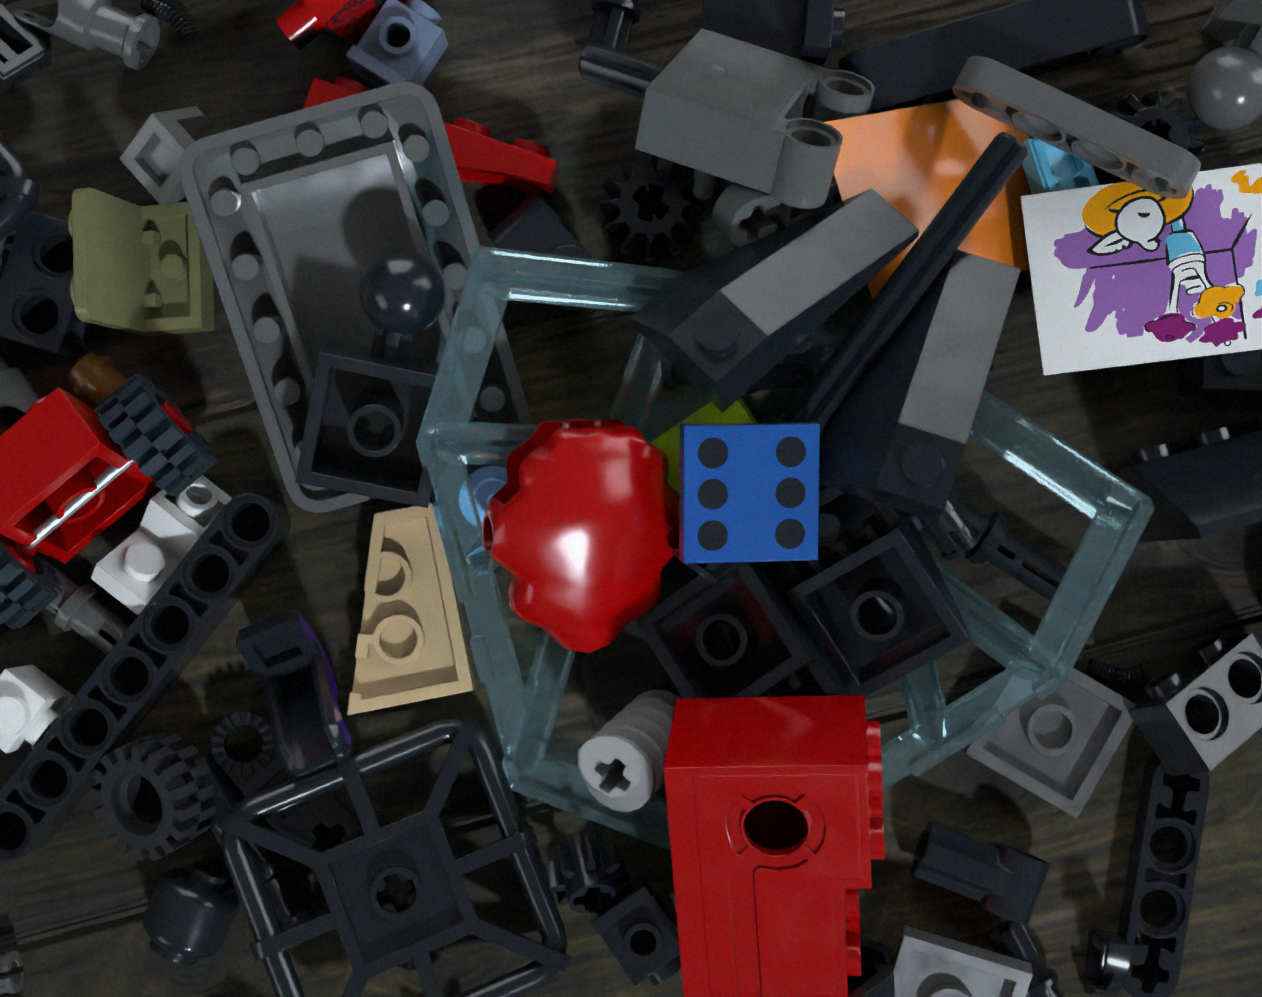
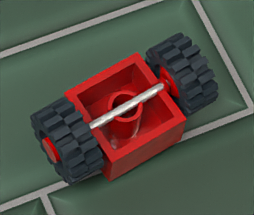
M137 373L96 406L95 410L58 387L48 396L34 402L28 408L26 415L0 435V624L5 622L9 628L15 629L18 627L20 629L62 593L63 589L60 588L62 585L61 581L54 575L56 571L50 563L42 559L43 556L47 555L65 564L155 487H159L161 490L164 489L167 494L176 497L217 463L213 450L207 446L208 443L204 437L196 432V427L192 422L181 414V410L168 400L165 393L159 388L156 389L154 384L149 379L144 378L142 374Z

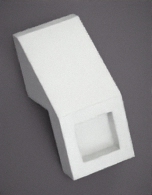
M203 475L176 497L167 494L162 489L150 499L139 528L96 564L91 579L131 611L139 615L223 507L233 498Z

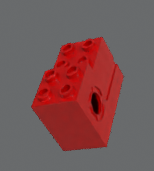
M865 695L676 699L664 763V778L683 996L848 997V976H861L860 901L858 889H872L871 860H885L880 721H866Z

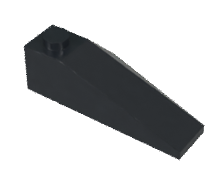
M870 188L679 275L632 316L630 321L668 361L723 413L919 237V230L877 192Z
M956 249L827 421L819 444V484L935 522L939 520L945 509L1020 274V268Z

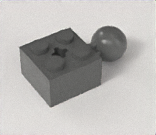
M1218 0L1201 32L1225 45V47L1209 52L1194 66L1187 82V99L1194 115L1200 118V121L1205 125L1220 130H1233L1251 124L1262 115V0Z

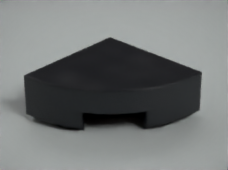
M1092 929L1089 932L1083 986L1087 994L1113 997L1123 987L1130 965L1133 945L1114 931Z

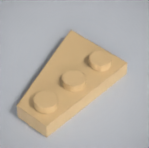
M429 503L428 508L411 506L374 514L364 585L365 600L361 630L358 633L355 652L357 660L353 690L350 692L347 715L475 690L446 532L437 518L433 504Z

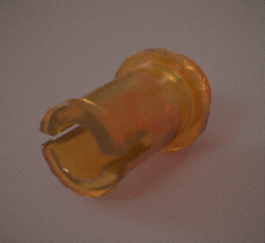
M94 351L83 356L70 371L67 378L68 381L75 385L73 389L75 395L78 397L87 395L98 405L128 379L111 366L113 359L110 356L103 355L100 357Z

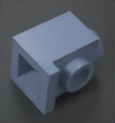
M386 0L358 45H352L346 56L356 74L378 88L396 82L408 81L423 85L448 47L444 30L438 26L442 18L433 8L421 0H407L405 5L398 0ZM399 30H403L410 35L406 45L402 47L390 45Z

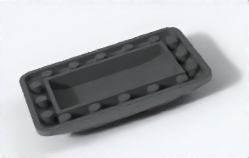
M410 81L396 82L206 136L191 143L182 153L179 163L180 180L286 490L296 505L306 511L322 513L374 499L373 497L297 483L295 479L319 351L326 339L371 348L375 325L371 323L362 309L359 298L360 281L368 265L378 256L389 251L411 250L422 254L438 268L445 284L446 297L442 312L429 328L415 334L411 352L412 357L456 366L437 465L452 446L471 436L499 434L524 443L533 434L532 418L442 115L433 94L424 86ZM372 411L370 416H360L370 421L369 431L373 433H382L386 424H393V422L386 420L385 414L377 411Z

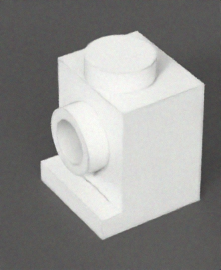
M34 665L5 669L0 675V749L5 753L27 747L33 749L71 702L74 695Z

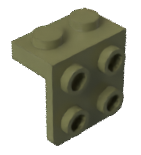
M90 187L75 189L72 193V210L68 218L69 232L73 239L74 271L70 282V295L79 320L144 336L215 331L213 274L188 201L161 206L160 204L139 206Z

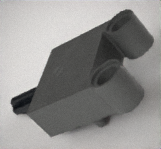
M703 28L668 65L594 41L588 42L585 45L578 63L580 76L584 80L644 99L635 149L695 169L693 174L695 182L692 192L696 198L701 200H707L712 197L714 186L718 183L720 177L722 178L721 184L724 189H727L734 183H738L768 193L779 202L788 206L803 209L822 206L826 202L843 139L837 129L824 122L868 115L875 91L871 81L856 73L845 70H831Z

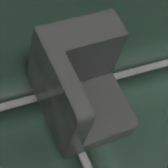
M197 106L152 113L119 158L161 206L187 200L180 180L179 163L182 153L191 143L195 142L191 136L205 119V115Z

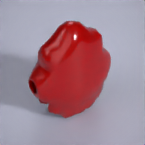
M574 418L566 421H542L537 425L533 434L509 453L507 457L506 470L508 480L491 497L486 505L482 521L483 545L486 553L498 565L509 572L510 576L507 586L508 603L518 618L541 627L564 649L580 653H591L609 645L630 622L645 615L661 599L662 568L674 556L672 552L675 548L679 550L680 494L668 483L669 460L667 455L658 447L647 442L636 427L626 426L619 419L590 420Z

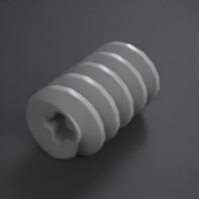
M653 689L639 694L577 751V767L590 793L598 802L612 810L629 812L641 808L665 783V757L676 699H681L680 696L667 690Z

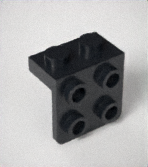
M703 0L700 30L703 28L824 67L831 47H841L845 24V8L834 7L835 0Z

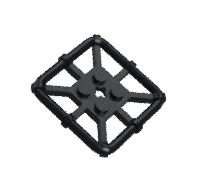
M464 714L462 719L451 717L433 721L354 754L351 752L349 758L301 778L294 777L254 793L237 803L231 812L223 811L217 827L222 829L220 840L223 857L255 940L249 944L255 961L262 959L276 997H305L288 948L335 928L338 930L352 967V973L341 997H361L370 977L410 960L414 962L426 996L445 997L429 952L470 934L534 961L454 997H520L546 984L556 976L558 971H566L572 956L566 953L568 942L565 926L553 895L549 891L548 882L533 844L538 842L533 826H525L495 746L487 733L478 726L479 719ZM451 743L423 809L380 827L362 778ZM468 751L502 837L454 858L439 815ZM346 785L364 834L321 851L263 827L256 822ZM248 841L314 868L330 910L280 930L249 849ZM509 855L542 942L535 941L478 917L461 875ZM396 874L400 881L411 879L415 885V890L407 895L408 907L403 910L396 911L392 902L380 904L377 899V893L385 889L384 878L388 875Z

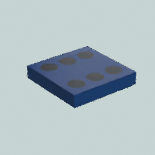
M815 422L680 424L679 560L684 564L818 560L820 424Z

